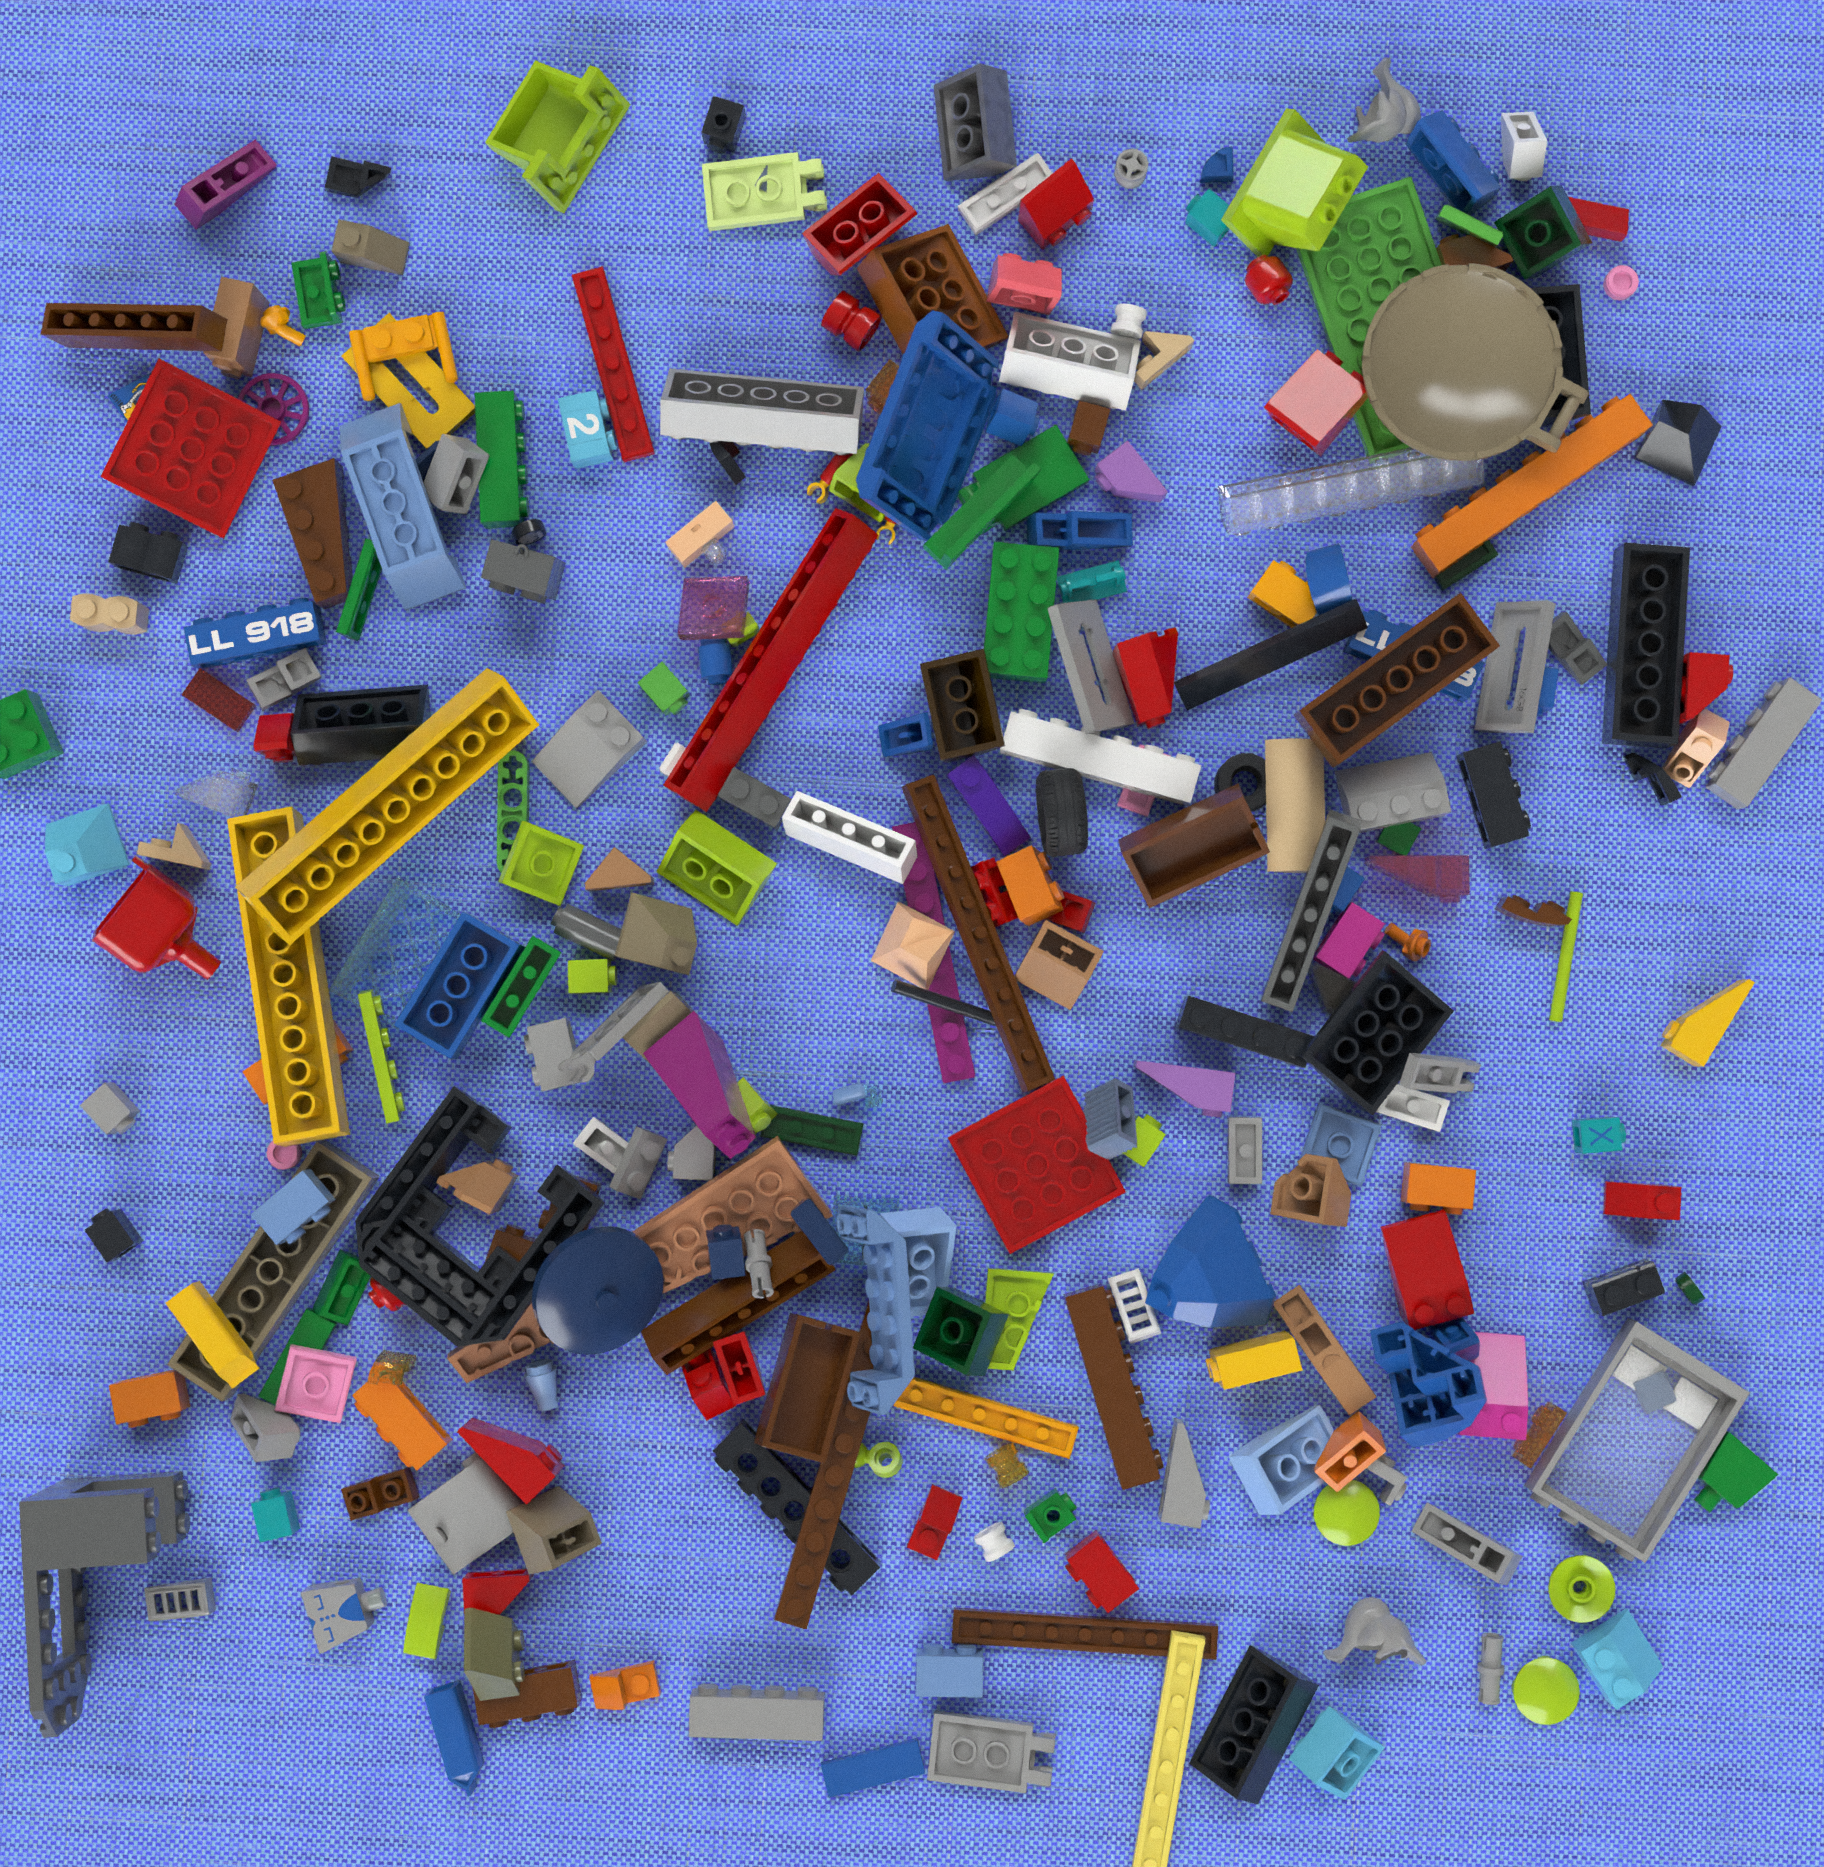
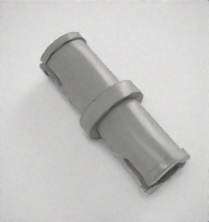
M754 1229L755 1238H752L751 1231H747L744 1234L748 1256L745 1265L746 1270L750 1272L752 1296L762 1299L764 1298L763 1290L766 1291L767 1297L774 1293L770 1276L772 1261L771 1257L767 1255L765 1232L760 1229Z
M1483 1633L1481 1637V1662L1477 1664V1671L1480 1673L1478 1701L1487 1705H1497L1500 1703V1678L1504 1674V1665L1501 1664L1504 1637L1497 1633Z

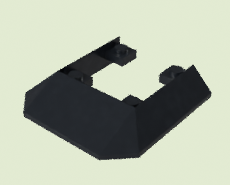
M454 1086L355 1222L359 1266L454 1345L463 1347L506 1339L532 1303L535 1278L545 1259L563 1241L584 1231L604 1205V1202L590 1186L585 1185L562 1166L556 1165L537 1192L555 1205L558 1210L523 1258L519 1261L506 1249L497 1246L481 1269L478 1268L435 1233L453 1207L434 1193L433 1190L438 1185L436 1182L439 1176L447 1173L470 1140L474 1141L486 1152L493 1154L512 1127L494 1114L492 1109Z

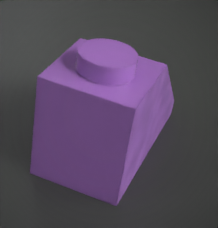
M1126 441L1096 465L1095 473L1097 475L1094 477L1096 482L1104 492L1110 491L1114 497L1160 503L1168 493L1129 441Z

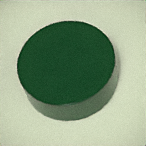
M1686 1272L1675 1278L1676 1284L1693 1305H1697L1705 1299Z

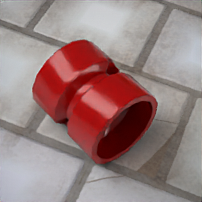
M843 290L827 309L821 326L835 336L844 333L843 340L846 341V344L860 352L875 334L881 323L882 316L866 306L859 309V300Z

